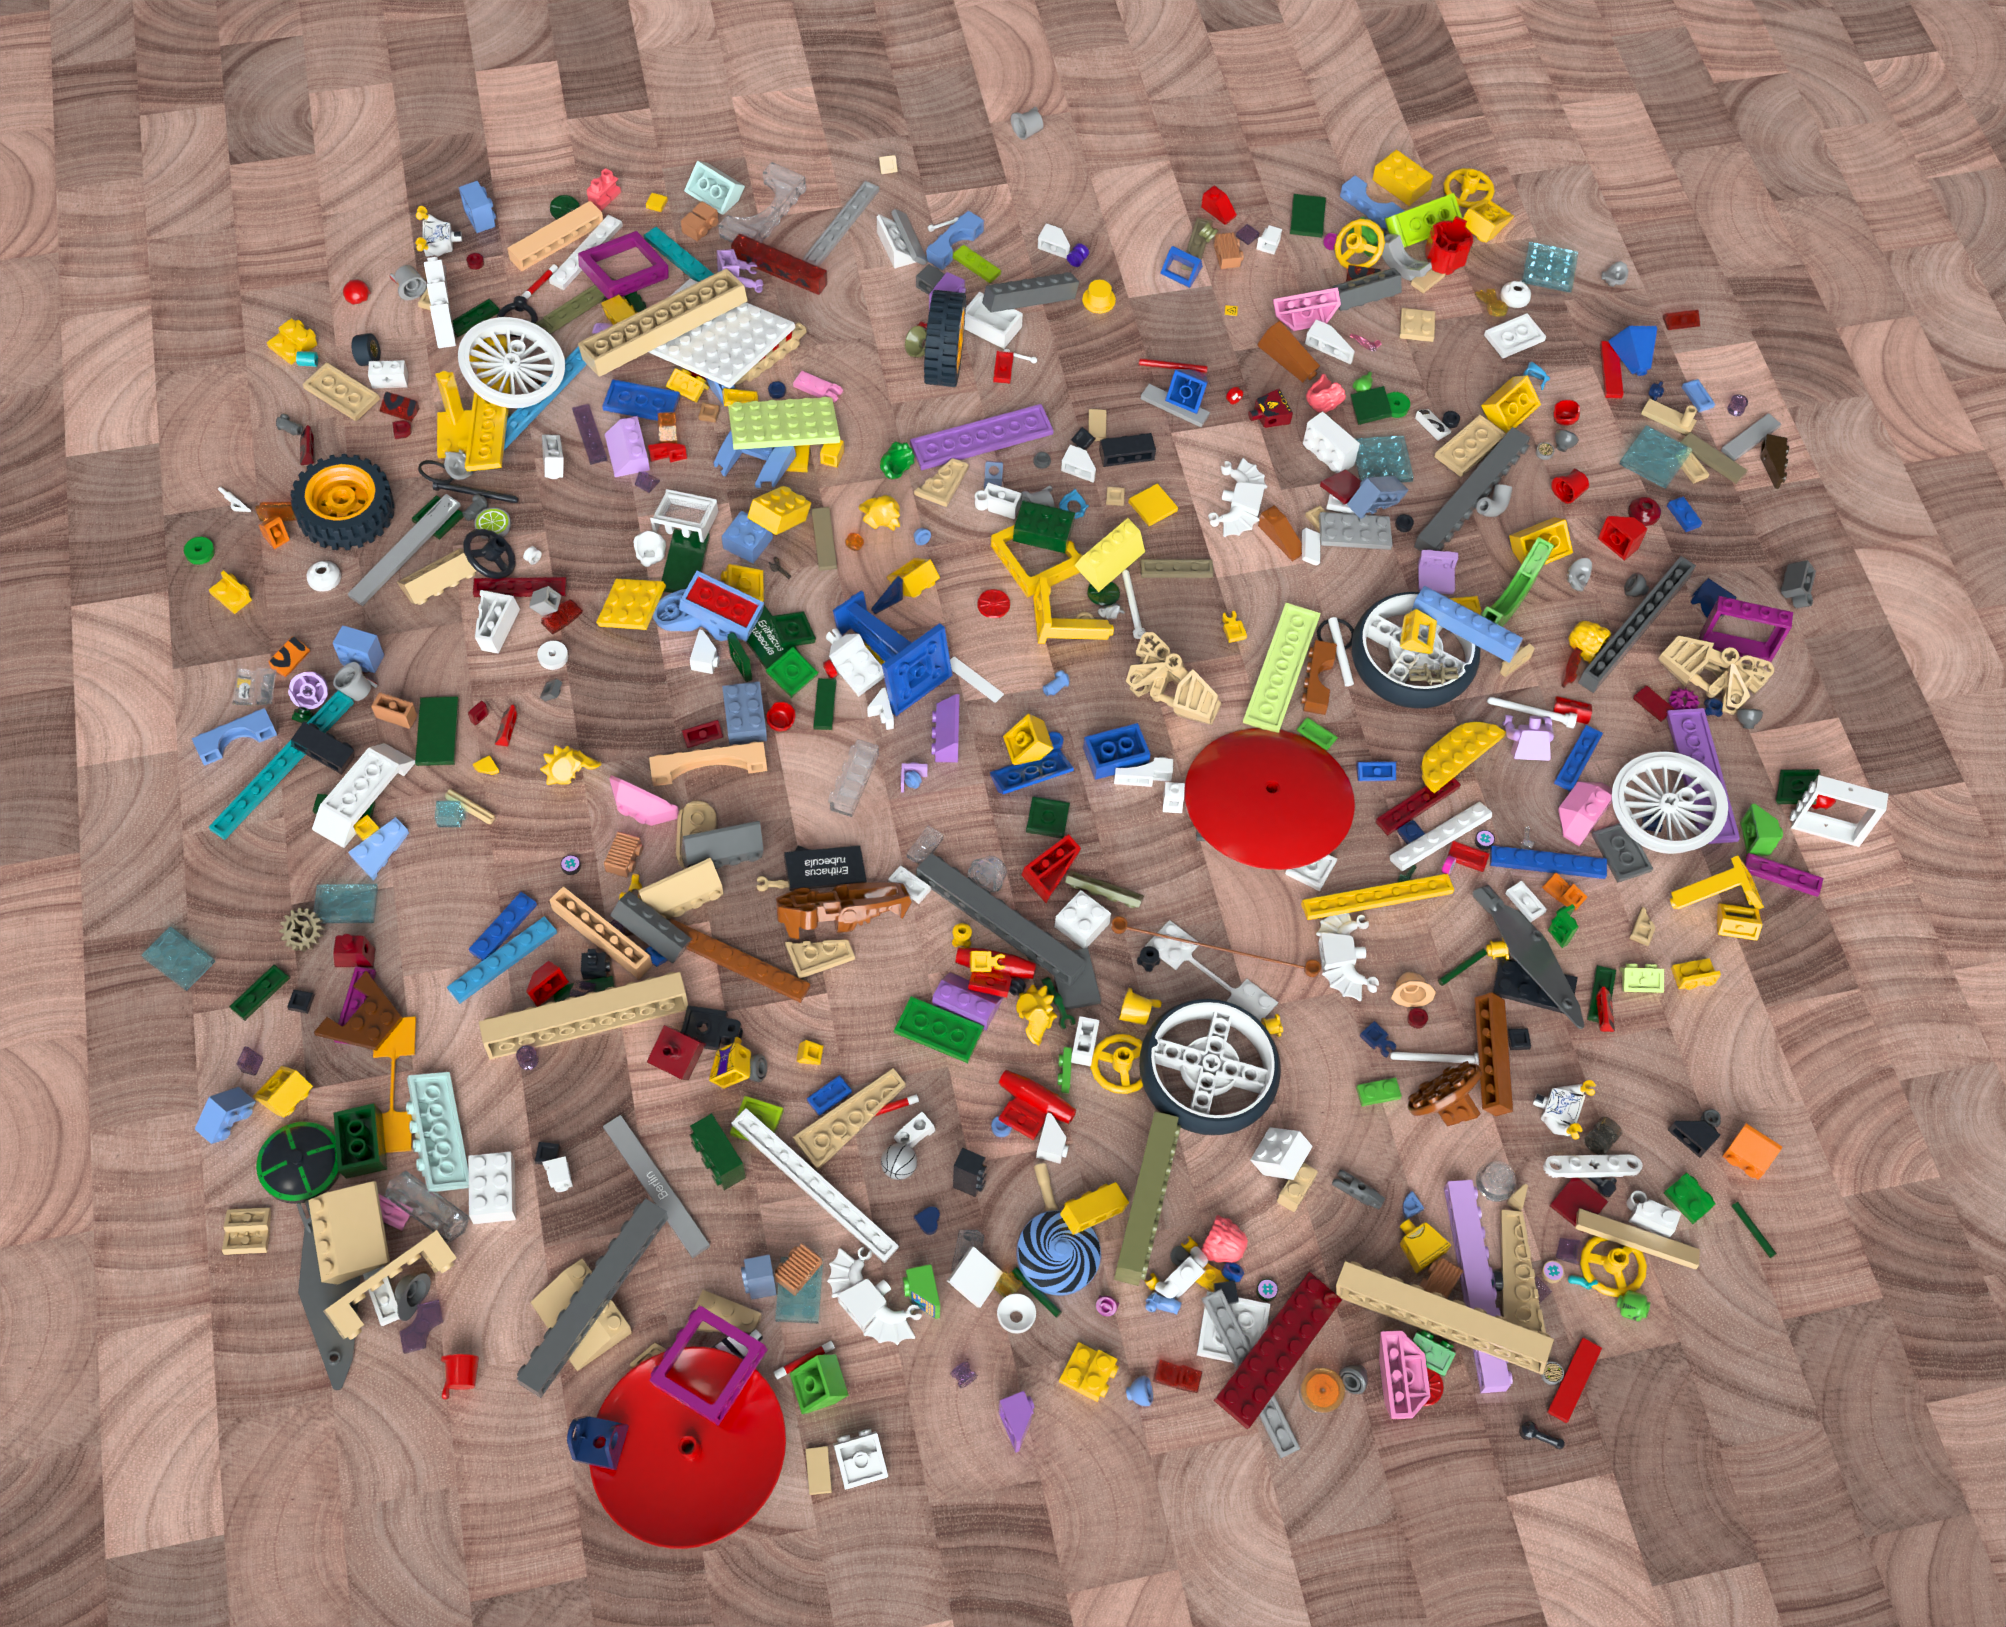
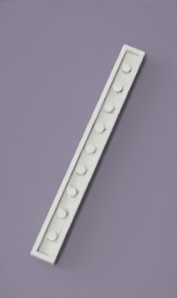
M745 1109L732 1122L734 1128L871 1250L882 1262L885 1263L899 1248L889 1236L748 1109Z

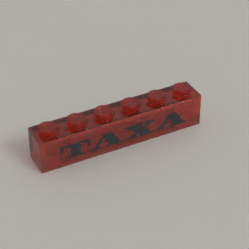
M740 233L731 243V249H734L737 259L745 261L747 264L754 262L757 265L754 268L812 293L820 295L828 284L827 270Z

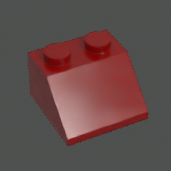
M1608 516L1598 539L1625 561L1639 549L1648 528L1634 517Z

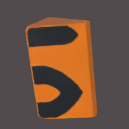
M292 636L269 660L270 667L284 677H287L307 656L310 649L296 637Z

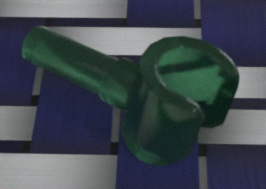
M1412 865L1406 875L1400 874L1398 882L1409 881L1417 867Z

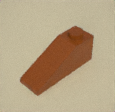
M1275 505L1262 512L1258 524L1259 528L1291 561L1302 556V543L1286 516Z

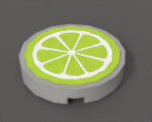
M488 508L476 516L474 526L475 529L491 530L504 537L510 531L511 520L508 513L504 510Z

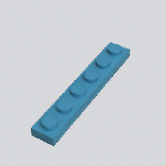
M544 916L447 986L448 991L461 1004L557 934V930Z

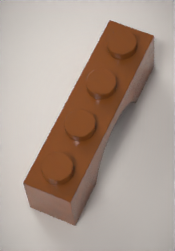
M1315 640L1314 646L1309 648L1308 657L1311 658V662H1307L1306 673H1309V677H1305L1303 688H1307L1306 693L1303 692L1301 703L1304 704L1303 711L1326 715L1330 689L1320 682L1318 675L1325 670L1332 669L1337 648L1335 643Z

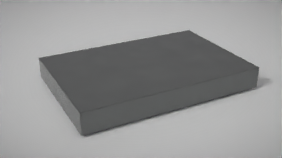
M1620 823L1592 833V837L1603 857L1607 859V865L1617 883L1652 872L1653 867L1641 845L1625 832Z
M1088 948L1073 950L1072 952L1081 955L1086 961L1085 971L1071 987L1054 976L1057 993L1063 999L1062 1003L1065 1010L1101 1004Z

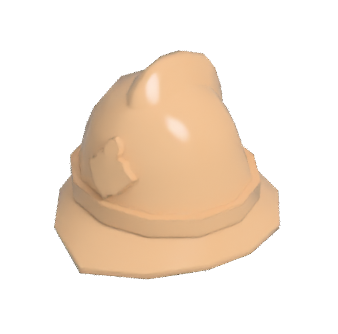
M1406 972L1396 982L1391 999L1405 1007H1420L1430 1003L1436 991L1430 984L1426 983L1420 974Z

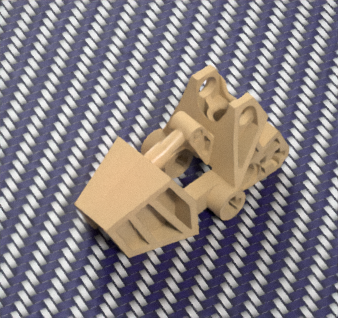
M1144 633L1136 650V655L1141 657L1140 662L1143 664L1131 665L1126 679V683L1130 685V690L1137 697L1150 692L1155 702L1162 701L1167 703L1168 706L1174 708L1177 716L1212 725L1221 706V702L1218 700L1219 696L1193 669L1188 672L1184 667L1181 657L1175 653L1171 654L1170 648L1155 633ZM1171 681L1178 685L1175 697H1169L1164 694L1167 683ZM1145 686L1142 691H1136L1137 688Z
M1678 636L1665 649L1658 660L1684 686L1692 682L1694 685L1704 689L1709 698H1714L1722 690V712L1734 715L1745 704V701L1749 699L1750 694L1748 690L1755 694L1774 673V667L1769 661L1748 655L1741 657L1737 661L1739 653L1734 648L1729 647L1723 652H1719L1713 649L1714 643ZM1743 660H1748L1751 662L1752 665L1741 662ZM1703 668L1712 671L1715 676L1719 677L1712 685L1705 682L1699 675ZM1726 706L1733 707L1735 709L1729 710L1726 708Z

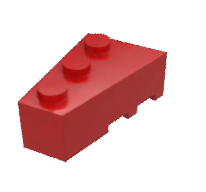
M1068 834L1026 865L1021 875L1040 898L1047 903L1074 863L1081 848Z

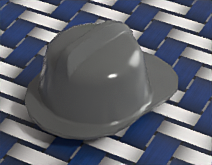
M426 1273L416 1276H404L397 1284L394 1298L398 1303L397 1314L401 1321L409 1320L427 1296L431 1280Z

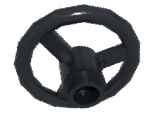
M474 529L466 535L463 542L464 554L470 565L477 572L492 579L506 578L513 573L516 566L515 554L509 543L502 536L487 529ZM477 536L488 537V542L482 549L471 550L470 544L472 539ZM504 552L508 556V566L501 558ZM484 557L488 561L495 562L501 572L486 569L475 558Z

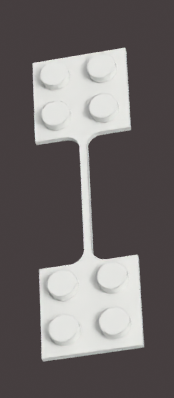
M1170 920L1158 932L1159 934L1198 942ZM1154 936L1145 945V947H1155L1159 951V958L1175 970L1184 961L1189 960L1231 992V997L1227 1002L1244 1008L1260 1022L1278 1004L1276 1000L1248 979L1239 988L1230 987L1192 957V952L1199 945Z

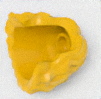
M1581 621L1573 628L1568 640L1576 654L1583 657L1584 661L1590 664L1601 646L1609 640L1608 638L1611 637V633L1607 628L1601 627L1597 623Z

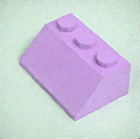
M638 417L620 419L605 433L614 476L619 477L649 471L648 457Z

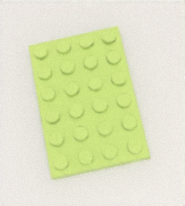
M831 397L752 401L747 403L734 402L732 405H728L734 450L840 443L836 414Z

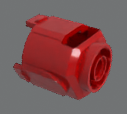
M1455 216L1453 221H1441L1432 226L1425 246V255L1428 262H1431L1433 271L1450 275L1456 269L1465 266L1473 244V235L1466 228V220Z

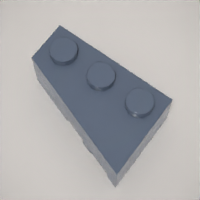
M1395 476L1365 478L1347 506L1362 519L1368 512L1374 514L1377 512L1376 509L1380 507L1384 510L1398 504L1408 492V489Z
M770 1255L744 1259L745 1267H741L745 1292L746 1294L750 1293L751 1300L777 1295Z

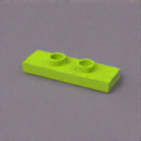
M962 245L953 253V259L988 283L993 282L1001 275L999 268L965 245Z

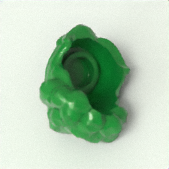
M895 441L891 444V447L883 454L880 461V469L887 478L898 479L905 470L910 469V466L914 464L915 458L912 448L909 447L907 442L902 444Z

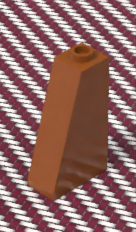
M1280 320L1266 331L1257 344L1260 349L1302 383L1307 379L1312 380L1318 374L1316 371L1320 365Z

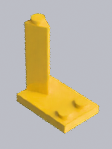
M442 371L435 374L446 411L437 412L438 459L445 458L446 451L459 453L460 449L466 454L472 410H463L454 373Z
M1047 577L1039 578L1033 596L1038 644H1045L1047 638L1108 640L1109 635H1113L1114 627L1109 624L1108 620L1051 618L1049 601L1051 587L1047 583Z
M1739 856L1731 858L1734 868L1671 892L1672 898H1669L1673 909H1680L1741 885L1749 905H1754L1758 910L1764 908L1751 873Z

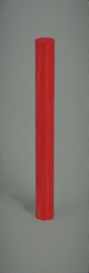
M1141 358L1139 360V365L1190 369L1207 373L1208 366Z

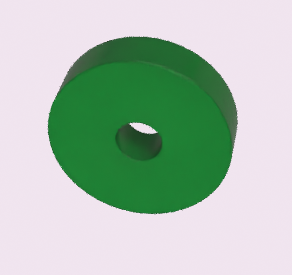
M1400 392L1387 394L1392 417H1404L1410 409L1409 398Z
M206 537L190 539L185 544L183 550L186 559L196 565L209 562L215 555L213 543Z

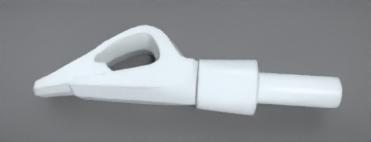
M222 487L218 488L225 495L224 497L231 502V508L234 511L251 512L231 492H227Z

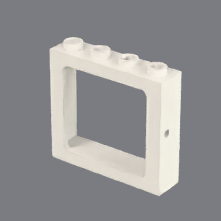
M1818 775L1814 782L1811 781L1808 791L1804 792L1802 801H1798L1796 810H1792L1790 814L1791 828L1859 847L1886 811L1888 794ZM1818 794L1869 808L1857 824L1807 811Z

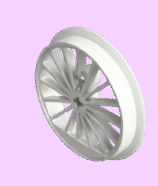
M499 317L485 320L472 327L465 334L458 350V362L461 372L471 388L486 401L502 407L524 408L541 402L558 388L565 372L564 356L556 340L543 328L523 319ZM506 334L508 354L504 351L496 335ZM510 334L521 336V339L513 340L510 343ZM491 337L500 354L484 342L483 339ZM524 338L534 342L526 351V346L523 343ZM476 344H479L492 356L476 351L473 348ZM538 346L545 351V353L524 359ZM469 355L488 362H470ZM549 358L552 365L530 363ZM472 368L491 369V370H488V371H484V372L475 374V373L473 372ZM531 370L553 371L552 377H548ZM497 374L487 384H484L480 380L482 378ZM505 375L499 391L490 388ZM510 375L512 394L502 393ZM530 377L546 382V384L541 387ZM514 378L524 394L515 395ZM521 379H523L536 391L529 393Z
M1652 752L1641 755L1631 760L1620 770L1613 784L1612 804L1621 826L1634 841L1650 850L1668 854L1695 850L1715 839L1725 825L1728 815V801L1721 782L1710 769L1689 756L1674 752ZM1652 769H1662L1664 793L1653 775ZM1667 769L1680 772L1672 793H1669ZM1646 772L1656 792L1636 775ZM1682 774L1694 779L1691 784L1674 794ZM1632 780L1649 795L1626 787V785ZM1698 783L1706 792L1696 794L1691 788ZM1624 793L1646 802L1626 801ZM1682 796L1688 797L1689 801L1684 800ZM1709 797L1712 806L1693 805L1695 800ZM1630 808H1647L1649 810L1632 814ZM1689 811L1713 812V818L1709 820ZM1656 813L1641 827H1639L1635 820ZM1662 815L1654 836L1644 831L1646 827ZM1665 816L1667 840L1657 838ZM1685 817L1709 827L1704 832H1701ZM1671 820L1682 841H1672ZM1679 821L1691 830L1696 837L1688 839Z

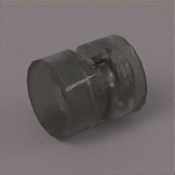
M1601 1117L1594 1125V1129L1590 1130L1584 1137V1143L1595 1154L1606 1155L1623 1134L1622 1129L1612 1119Z

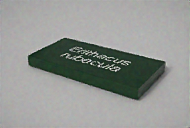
M764 605L763 612L746 643L764 668L767 669L792 647L780 648L769 622V617L772 614Z

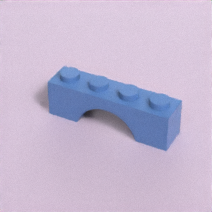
M1356 175L1342 185L1340 197L1377 223L1381 228L1388 231L1385 219L1404 212V210L1393 202L1377 203L1371 200L1366 194L1367 183Z
M970 211L961 215L958 221L950 225L943 235L941 234L933 244L927 247L928 262L943 270L953 261V249L951 246L961 240L974 241L984 232V220Z
M264 708L242 718H237L228 724L218 726L209 732L201 733L197 737L192 738V741L205 766L222 759L225 747L234 739L250 737L260 743L276 736L277 733Z

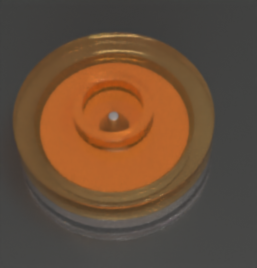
M1317 1368L1310 1371L1304 1376L1299 1385V1397L1302 1404L1315 1414L1332 1412L1340 1406L1345 1396V1387L1342 1379L1336 1372L1328 1368Z

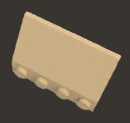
M375 1181L327 1192L308 1200L321 1282L338 1285L390 1263L377 1183Z
M583 1258L564 1270L530 1302L548 1329L554 1327L559 1313L563 1309H567L572 1295L576 1291L579 1292L582 1288L583 1280L587 1274H592ZM610 1300L569 1358L577 1371L632 1334L629 1324L612 1300Z

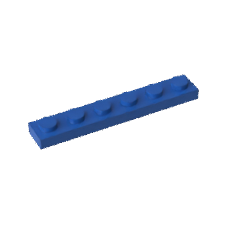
M1491 846L1490 866L1606 879L1607 859L1500 846Z

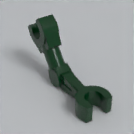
M1049 977L1042 979L1043 985L1047 986V995L1054 996L1053 1002L1061 1014L1059 1026L1065 1029L1064 1021L1066 1019L1070 1020L1071 1025L1076 1024L1074 1017L1067 1015L1062 1003L1063 999L1055 990Z

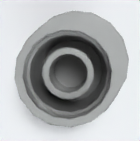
M1033 107L1029 112L1023 114L1016 112L1011 115L1012 128L1022 140L1043 129V120L1037 107Z
M410 265L400 267L396 271L395 276L393 273L389 275L391 280L398 284V294L404 300L418 298L426 290V281Z
M1049 485L1041 491L1033 493L1028 491L1021 492V504L1024 500L1055 508L1054 500L1050 494V491L1053 489L1052 486Z
M356 662L346 664L338 671L333 680L334 687L354 701H360L365 698L371 690V685L374 688L378 686L376 682L362 674L361 666Z

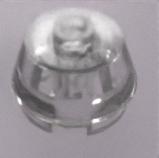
M995 856L976 859L968 869V878H971L979 887L987 889L990 893L998 892L1002 888L1007 876L1006 866Z
M1502 1161L1488 1162L1479 1168L1476 1175L1477 1189L1487 1197L1486 1199L1500 1202L1510 1198L1516 1191L1517 1178L1514 1170L1507 1163Z

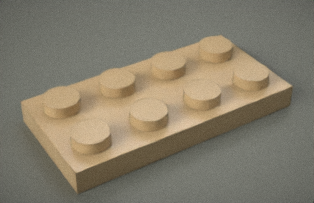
M327 362L303 383L305 390L354 421L361 418L380 400L377 393Z
M1479 415L1440 448L1434 457L1462 477L1490 453L1506 434Z

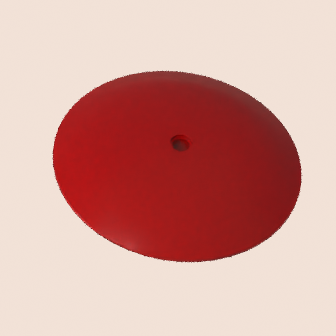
M1251 728L1219 737L1196 756L1185 780L1184 799L1186 809L1199 834L1223 855L1252 867L1285 870L1315 863L1329 855L1342 843L1353 822L1355 811L1354 793L1343 768L1322 747L1305 737L1280 730L1277 733L1261 728Z
M685 1347L666 1377L708 1404L713 1405L743 1359L715 1348ZM662 1352L630 1370L614 1386L604 1400L596 1418L627 1424L629 1428L617 1469L612 1470L589 1465L590 1474L600 1503L612 1520L624 1531L645 1543L670 1549L696 1548L712 1544L733 1534L747 1524L764 1506L778 1482L783 1467L786 1451V1427L780 1403L773 1389L756 1369L719 1426L651 1383L650 1379L653 1369L659 1366L664 1359L665 1352ZM604 1437L598 1438L595 1442V1447H604L606 1439ZM694 1444L693 1450L685 1453L686 1446Z

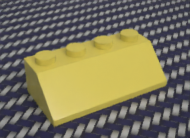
M1127 518L1083 555L1074 566L1100 592L1145 553L1140 530Z

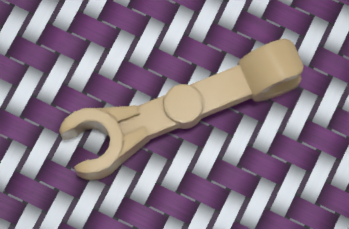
M763 876L757 878L759 883H765L764 885L756 886L759 891H765L768 887L789 888L788 881H768Z

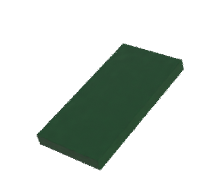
M674 529L661 580L666 585L663 592L674 593L678 590L687 589L696 571L702 572L710 533L707 534L704 542H700L698 532L691 531L689 538L683 536L682 530Z
M458 696L420 698L416 766L455 765L459 712Z

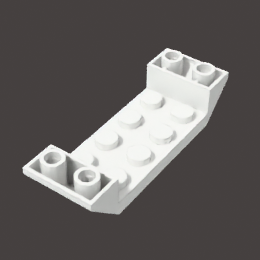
M385 743L369 747L320 804L312 828L313 831L345 848L356 835L353 828L354 824L396 774L399 773L405 776L415 764V760Z

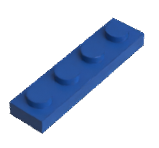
M1588 725L1585 726L1554 784L1571 792L1601 739L1602 732Z
M520 892L469 948V952L481 961L493 954L537 906L536 901Z

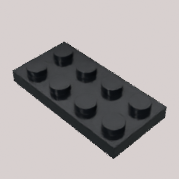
M1499 958L1492 993L1501 998L1565 1014L1518 962ZM1564 974L1575 995L1578 977Z

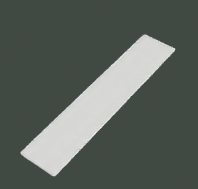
M956 657L950 659L952 671L996 703L1004 695V693Z

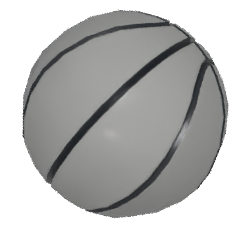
M895 1143L884 1150L881 1156V1166L888 1177L895 1180H903L914 1173L917 1167V1156L909 1145Z

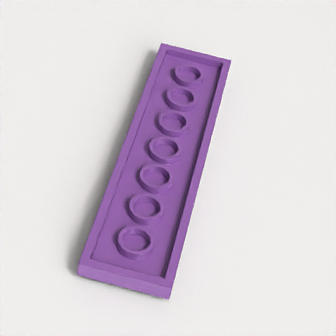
M1039 404L910 439V445L922 471L944 465L952 458L962 460L1053 435V428L1042 405Z
M1704 708L1668 710L1667 721L1676 753L1689 756L1710 769L1721 782L1727 796L1728 815L1725 825L1717 837L1708 844L1738 842L1740 836ZM1682 774L1685 787H1687L1694 779ZM1698 783L1691 788L1696 794L1706 792ZM1709 797L1695 800L1693 805L1712 806ZM1692 811V813L1709 820L1713 818V812ZM1694 821L1696 827L1701 832H1704L1709 827Z

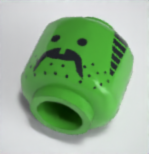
M1628 1290L1624 1296H1619L1617 1307L1620 1308L1622 1317L1639 1322L1643 1318H1647L1651 1302H1648L1646 1295Z

